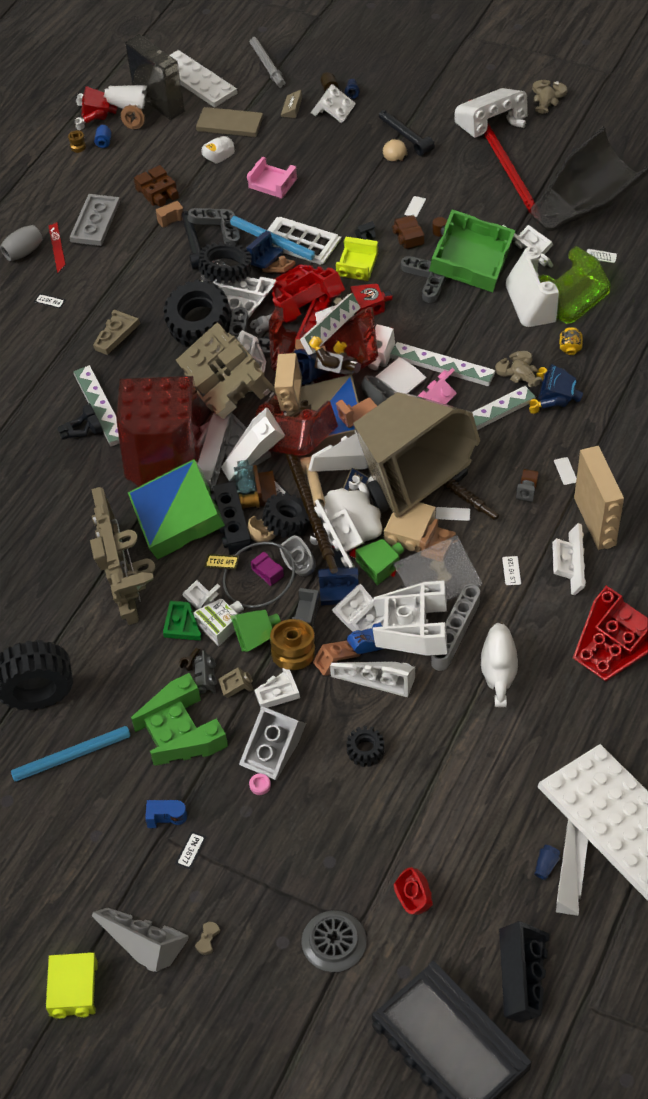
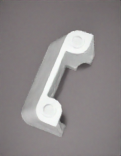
M539 245L531 246L524 250L506 279V288L520 323L526 327L556 322L559 291L554 283H540L538 260L541 257Z

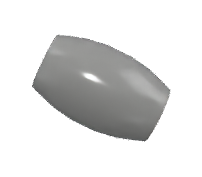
M34 225L25 226L11 233L2 242L0 249L7 260H18L32 253L40 245L43 238L40 231Z

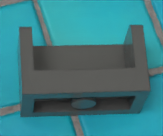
M299 588V603L296 615L292 617V619L307 622L313 629L320 604L318 590Z

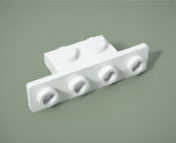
M529 225L519 236L514 234L513 240L516 246L520 249H526L539 245L541 250L539 263L543 266L553 267L551 260L545 256L546 252L553 246L549 239Z
M316 500L317 506L314 509L319 518L323 517L326 523L323 526L328 534H332L334 538L332 543L336 551H341L343 555L341 557L342 563L345 568H355L347 552L364 542L347 510L343 509L328 517L321 502Z
M579 523L569 532V542L557 538L553 541L554 574L571 580L572 595H576L583 590L586 584L583 557L584 534L582 532V524Z

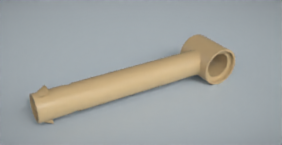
M312 456L300 458L301 468L308 477L314 506H317L315 501L319 500L324 507L325 499L318 472L321 471L310 472L308 470Z

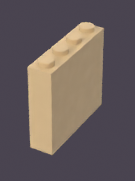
M594 446L582 449L579 455L574 499L597 549H609L617 544L624 497L600 447Z

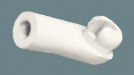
M509 110L507 115L509 123L513 126L524 128L526 120L514 118L512 110Z

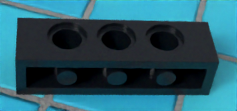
M235 481L213 486L214 494H211V498L217 505L225 524L219 530L220 534L224 533L225 537H222L223 546L228 548L229 555L236 554L239 550L251 544Z

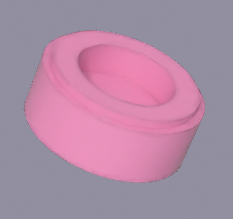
M256 774L252 776L249 782L250 790L256 795L266 794L271 787L270 779L265 774Z

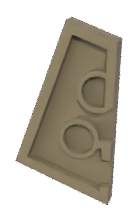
M113 310L111 319H108L106 322V328L100 332L93 344L94 349L108 355L140 325L139 319Z

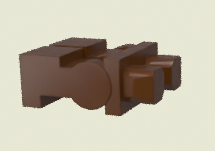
M161 165L148 170V173L144 172L134 177L136 190L139 193L141 192L152 206L157 204L161 207L165 205L167 199L176 200L179 198L176 182L167 175V172Z

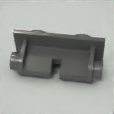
M203 650L202 656H197L194 661L195 674L198 676L195 677L199 694H204L207 690L215 694L217 679L214 668L216 663L214 658Z

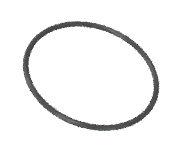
M257 542L242 548L234 555L238 556L253 546L268 544L283 549L289 555L292 562L291 579L281 594L271 601L259 605L241 603L243 607L258 608L269 605L282 597L291 586L295 576V562L291 553L282 545L274 542ZM225 569L223 573V588L228 598L232 602H236L227 591L226 573L228 569Z

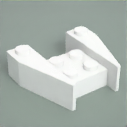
M444 580L423 582L374 597L376 615L384 616V627H373L376 647L421 655L447 654L445 622L426 624V613L447 611Z

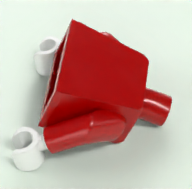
M85 87L84 94H78L76 99L77 105L82 106L81 117H83V119L79 117L75 119L77 130L84 129V123H89L95 119L105 120L108 112L116 114L117 106L106 101L107 98H104V92Z

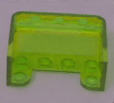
M578 246L569 251L568 257L572 261V268L560 278L555 280L548 275L538 276L540 283L552 282L556 285L559 291L556 318L564 323L575 322L608 295L611 287L599 260Z

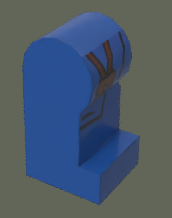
M381 623L373 624V627H383ZM373 627L362 631L356 630L348 636L347 642L355 653L362 654L384 649L375 646Z
M147 800L145 818L147 827L156 828L157 823L171 822L175 825L183 824L187 820L185 804L179 800Z

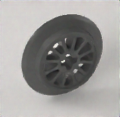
M338 910L318 914L309 921L302 934V949L308 961L318 969L328 972H340L354 966L363 956L367 944L366 933L359 920L349 913ZM328 923H332V929H329ZM335 923H340L338 928L335 929ZM333 935L337 936V940L335 941V943H331L330 939L333 938ZM342 947H345V948H347L348 950L345 952V951L342 949ZM330 950H333L332 956L328 955ZM336 950H339L341 955L336 956Z

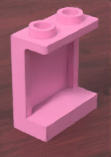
M262 157L247 174L248 186L251 189L283 198L297 180L296 166L290 165L287 170H282L267 165L266 158Z

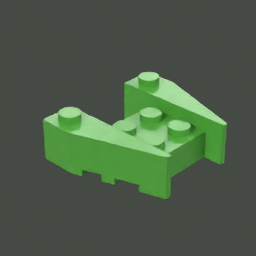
M190 673L171 681L131 717L135 732L146 727L157 748L150 751L154 766L170 763L169 761L182 758L183 760H188L193 756H210L228 747L226 734L217 719L196 728L187 713L186 707L201 701L198 687Z

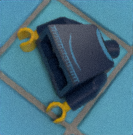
M553 364L548 370L545 367L539 368V372L536 375L541 377L543 381L539 400L541 401L538 402V400L532 399L529 402L530 413H538L539 407H542V409L554 406L565 407L571 399L580 402L583 392L575 389L577 381L575 377L570 375L564 368H558Z

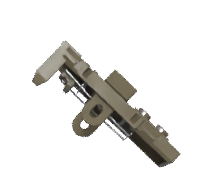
M101 487L91 490L96 508H94L95 515H92V520L97 528L95 530L97 538L90 540L93 557L101 571L105 570L107 580L111 584L113 599L119 606L122 620L126 619L128 625L134 624L139 620L135 598L139 597L140 600L139 592L146 589V584L154 579L155 563L148 558L131 564L127 563L124 550L127 549L128 552V548L135 545L137 534L133 530L120 532L118 522L115 519L104 489ZM131 537L129 541L122 542L123 538ZM142 566H149L147 569L143 571H138V569Z

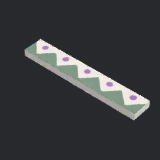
M353 293L348 294L300 339L308 355L316 351L309 344L314 336L319 337L323 344L360 309Z
M396 342L390 353V358L397 360L400 357L410 364L440 373L445 369L449 371L453 368L455 371L451 376L485 386L490 385L495 375V370L399 342Z
M90 365L73 371L88 403L91 404L102 426L103 433L110 447L127 441V437Z
M523 386L473 411L477 430L528 405L532 399L536 398L535 395L526 386Z

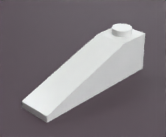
M267 407L251 421L221 466L230 482L285 437V434Z
M357 433L349 438L344 436L337 445H329L313 454L308 470L312 472L368 468Z

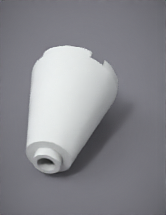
M109 86L108 89L105 88L104 98H107V102L122 109L130 104L136 105L139 109H144L147 92L144 90L147 89V86Z

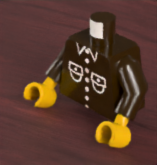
M314 336L310 340L309 344L312 348L316 349L315 353L317 355L314 368L352 376L360 371L361 365L357 362V358L350 357L344 352L347 347L344 342L340 343L337 341L333 348L336 353H332L319 347L323 342L319 337Z

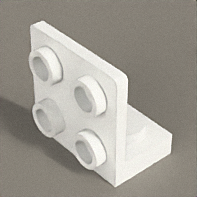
M331 85L311 113L316 116L319 112L322 113L325 110L342 123L355 106V102L334 85Z

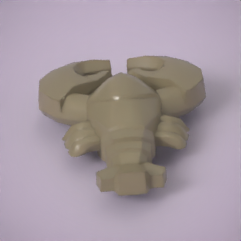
M548 80L534 82L532 90L537 95L534 96L533 101L539 102V106L535 108V111L541 114L548 113V106L551 104L556 106L559 102L557 98L566 96L568 92L566 85L554 82L552 88L549 86L550 81Z
M528 351L512 353L509 356L513 360L511 368L507 358L501 359L495 366L496 374L503 377L512 376L510 380L513 382L526 381L529 382V387L537 386L542 382L541 377H535L534 372H538L534 365H530L533 357Z

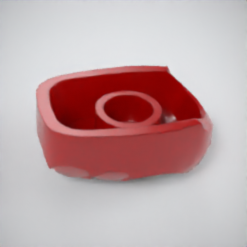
M413 867L405 869L393 884L394 890L406 912L412 915H420L428 911L433 905L432 893L426 877L419 869Z

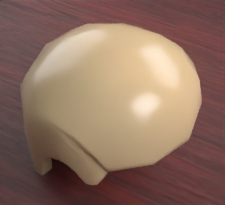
M396 139L388 141L383 147L384 158L388 161H402L404 156H407V148L404 142Z
M256 516L248 520L250 538L256 542L271 541L275 537L274 531L269 532L267 530L268 526L265 527L263 525L264 521L262 519L257 520Z

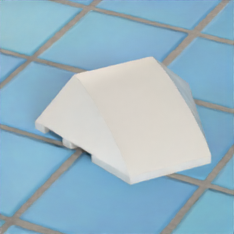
M246 277V279H242L240 282L235 280V283L228 281V284H224V281L217 283V279L213 281L227 296L231 312L233 313V310L237 307H244L248 312L249 318L277 282V280L260 277V279ZM240 314V316H238V319H239L240 322H241V316H242L243 314Z

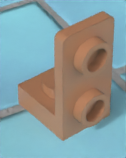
M367 398L353 407L349 404L346 405L343 400L336 402L339 418L348 428L352 427L355 421L377 407L371 398Z
M347 640L323 644L313 663L323 676L331 673V663L359 657L361 654L355 653Z

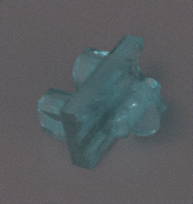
M248 460L237 461L238 467H234L237 492L248 493L255 491L253 466L249 465Z

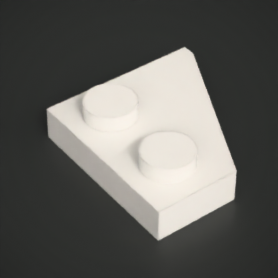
M283 669V672L277 677L273 675L265 684L255 689V695L260 708L262 706L269 708L300 698L291 671Z

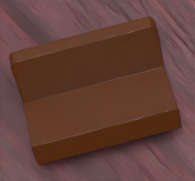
M253 465L260 507L265 506L267 499L271 498V495L275 494L277 496L273 471L258 473L257 465Z

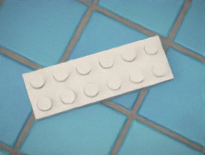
M179 50L156 63L158 70L214 108L237 94V88Z

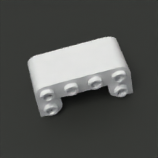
M498 89L460 104L455 110V122L476 138L486 132L488 126L487 119L510 109H512L513 117L516 119L528 117L527 94L525 91Z

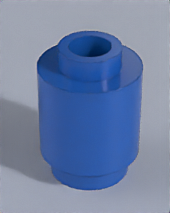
M101 125L96 129L94 142L100 148L108 147L111 139V130L108 126Z

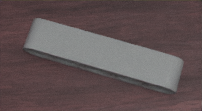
M215 412L213 413L200 454L198 465L204 474L210 491H213V486L216 485L234 424L233 414H229L225 419H222Z
M474 584L464 586L445 623L447 642L451 643H447V654L431 655V664L435 670L443 671L448 668L479 606L480 589Z

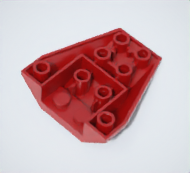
M607 585L592 604L573 655L574 660L605 682L648 654V618L625 603L623 597Z

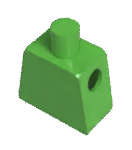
M381 539L356 549V562L376 585H379L399 568L398 555L402 554L404 549L399 542L390 546L385 540Z
M266 610L230 616L242 651H250L269 640L272 627L281 622L277 613L268 616Z

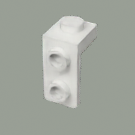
M196 580L182 595L198 610L214 602V599L219 595L217 591L220 585L217 584L208 591Z

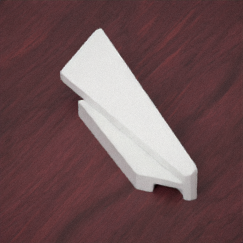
M569 818L556 912L578 916V899H581L588 839Z

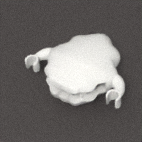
M354 475L352 480L356 483L349 481V488L353 491H348L344 488L330 490L324 497V509L328 517L346 509L363 542L374 540L381 535L383 529L380 521L381 513L379 508L370 504L368 487L360 481L358 476ZM321 517L322 523H326L323 517ZM327 533L329 542L332 546V541L334 540V538L331 533ZM310 536V542L317 545L318 541L316 538Z
M496 623L490 629L481 652L482 673L489 688L494 689L495 687V707H506V689L510 688L518 669L517 651L511 632L504 624Z

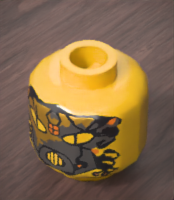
M566 328L560 334V349L566 352L567 355H575L576 352L582 349L583 336L578 329Z

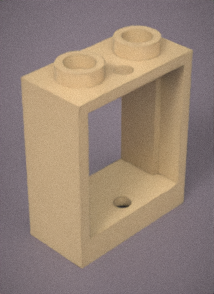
M296 353L278 354L274 388L281 411L298 410L302 374Z

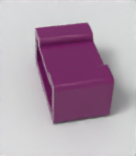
M262 552L251 561V569L270 586L284 577L283 568L275 563L265 552Z

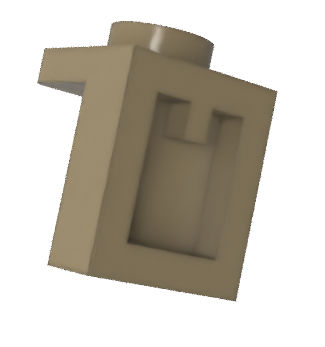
M239 667L218 679L223 695L227 698L244 688L249 692L253 690L251 675Z

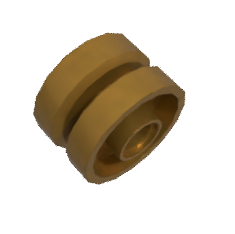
M298 619L284 620L276 624L270 634L273 662L286 670H298L310 665L315 657V635L313 628L307 622Z

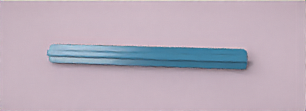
M233 216L230 220L231 225L257 237L263 232L268 231L237 216ZM271 232L273 244L308 260H313L315 257L313 250Z
M127 726L118 728L11 770L13 780L19 781L129 738V729Z

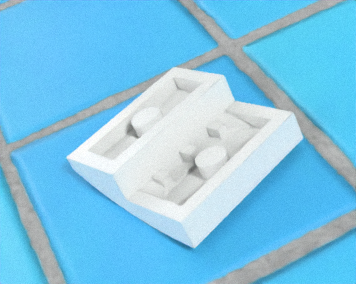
M400 357L375 376L394 393L400 392L409 394L426 379L417 368Z
M361 584L357 585L332 609L335 615L353 632L370 629L376 621L383 617L376 615L374 599Z

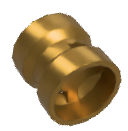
M79 130L70 132L68 138L71 150L75 153L83 152L86 149L83 132Z

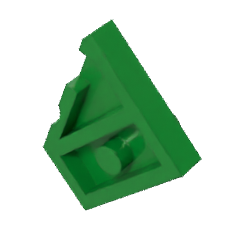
M169 602L163 630L164 638L201 641V633L189 602Z

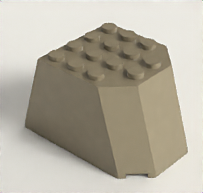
M396 392L353 423L373 480L379 483L389 507L397 518L468 467L472 461L470 456L473 449L480 442L472 412Z

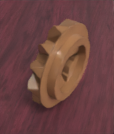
M130 104L123 108L121 119L128 128L138 129L145 122V114L136 105ZM133 112L135 114V117H137L134 120L132 119V116H130Z

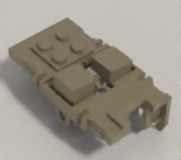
M218 322L176 359V362L185 371L186 380L206 406L222 419H225L237 408L235 405L238 403L237 401L244 398V395L249 391H253L260 400L267 396L271 390L276 394L274 386L264 376V372L260 369L261 366L237 338L227 333Z

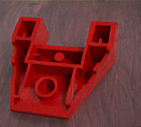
M299 264L274 278L277 282L272 287V295L277 311L280 313L282 320L287 323L296 320L301 315L300 307L323 294L330 298L337 297L345 290V287L338 272L333 268L323 270L322 267L318 266L317 269H314L313 266Z

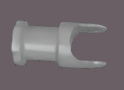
M275 310L270 315L261 316L250 323V327L256 328L255 332L260 334L270 330V327L282 324L283 320L280 313Z

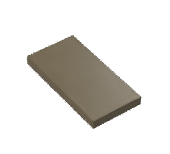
M203 107L196 125V131L256 137L263 119V113Z

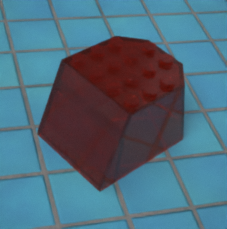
M193 376L120 379L116 421L124 476L138 487L193 459L198 464L199 448L197 447V441L200 437L201 404Z

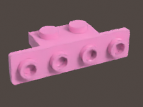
M453 368L449 371L445 369L438 375L439 380L437 382L435 380L427 386L429 390L427 392L423 390L418 396L447 404L457 393L445 379L455 370Z

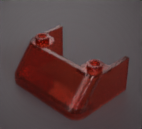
M273 394L256 410L257 416L267 407L285 434V437L268 451L299 456L309 454L338 426L330 401H326L317 411L305 409L297 417L284 416L283 411L280 409L277 395Z

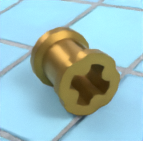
M257 491L254 494H239L242 510L255 506L260 508Z

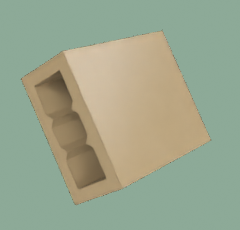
M419 502L398 518L392 512L384 529V540L390 545L399 542L403 548L409 551L420 552V540L426 536L428 525H432L435 519L436 507Z

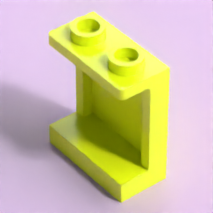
M345 237L344 251L340 261L336 262V271L339 276L369 281L378 256V241Z
M94 953L49 955L46 1009L53 1018L62 1019L67 1015L87 1017L89 1014H95L94 982L98 961Z

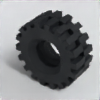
M277 493V496L273 494L271 498L267 499L262 521H264L263 525L265 527L268 526L267 530L269 532L274 531V535L280 534L281 538H285V536L290 538L294 535L300 537V535L305 534L310 521L301 497L298 499L295 494L290 496L289 493L284 495Z

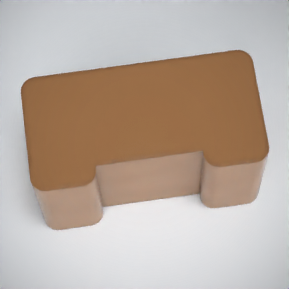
M178 201L156 209L157 221L162 228L175 221H182L183 207Z

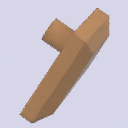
M280 256L278 261L262 270L267 273H285L293 268L296 263L293 260L286 259L285 256Z

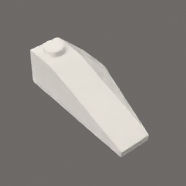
M343 662L331 663L330 665L331 677L404 697L409 696L415 679V667L407 663Z

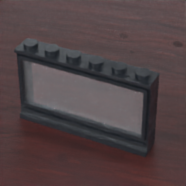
M434 960L382 1007L372 1013V1027L379 1035L384 1034L388 1039L389 1046L395 1052L399 1051L404 1056L403 1060L410 1069L413 1070L415 1068L418 1071L421 1081L427 1087L431 1086L437 1092L436 1097L438 1099H499L530 1071L531 1061Z

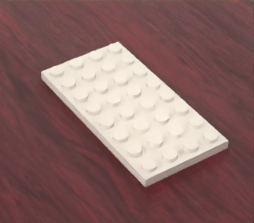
M599 744L540 781L538 788L648 901V791Z

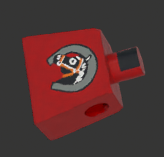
M378 284L350 287L351 293L354 294L360 306V309L356 312L360 321L383 313L385 311V302L393 300L391 291L381 292Z

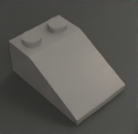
M262 706L239 765L277 780L298 745L306 723Z

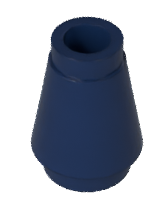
M350 79L345 88V95L350 99H354L359 95L360 90L357 81Z
M544 845L543 849H540L534 875L546 880L560 860V851L552 846Z

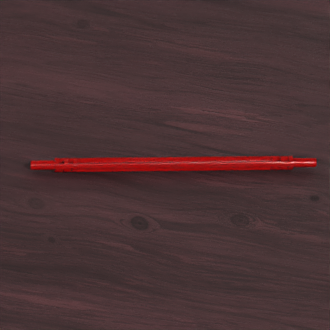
M488 124L484 136L529 213L533 214L537 223H541L543 218L538 212L535 201Z

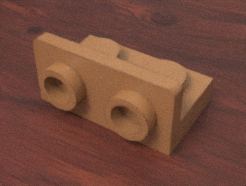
M434 519L432 525L429 524L426 529V536L421 538L419 548H421L422 557L443 563L455 539L456 532L439 528V520Z

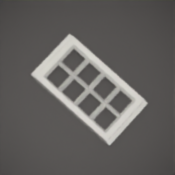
M277 217L268 228V231L296 241L297 244L308 245V249L313 247L321 249L322 251L319 256L315 255L313 260H308L273 244V247L283 249L285 254L320 265H324L341 240V237L337 234L283 217ZM282 225L291 228L287 234L278 231ZM294 229L304 232L300 238L291 235ZM307 233L316 236L313 242L303 239ZM320 237L329 240L326 246L316 243Z

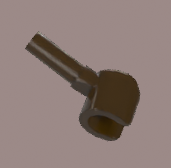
M308 400L301 401V408L288 416V419L292 420L301 414H310L311 404L308 405Z
M196 647L189 657L181 658L179 661L180 667L183 668L188 663L186 670L191 671L193 668L192 661L200 649Z

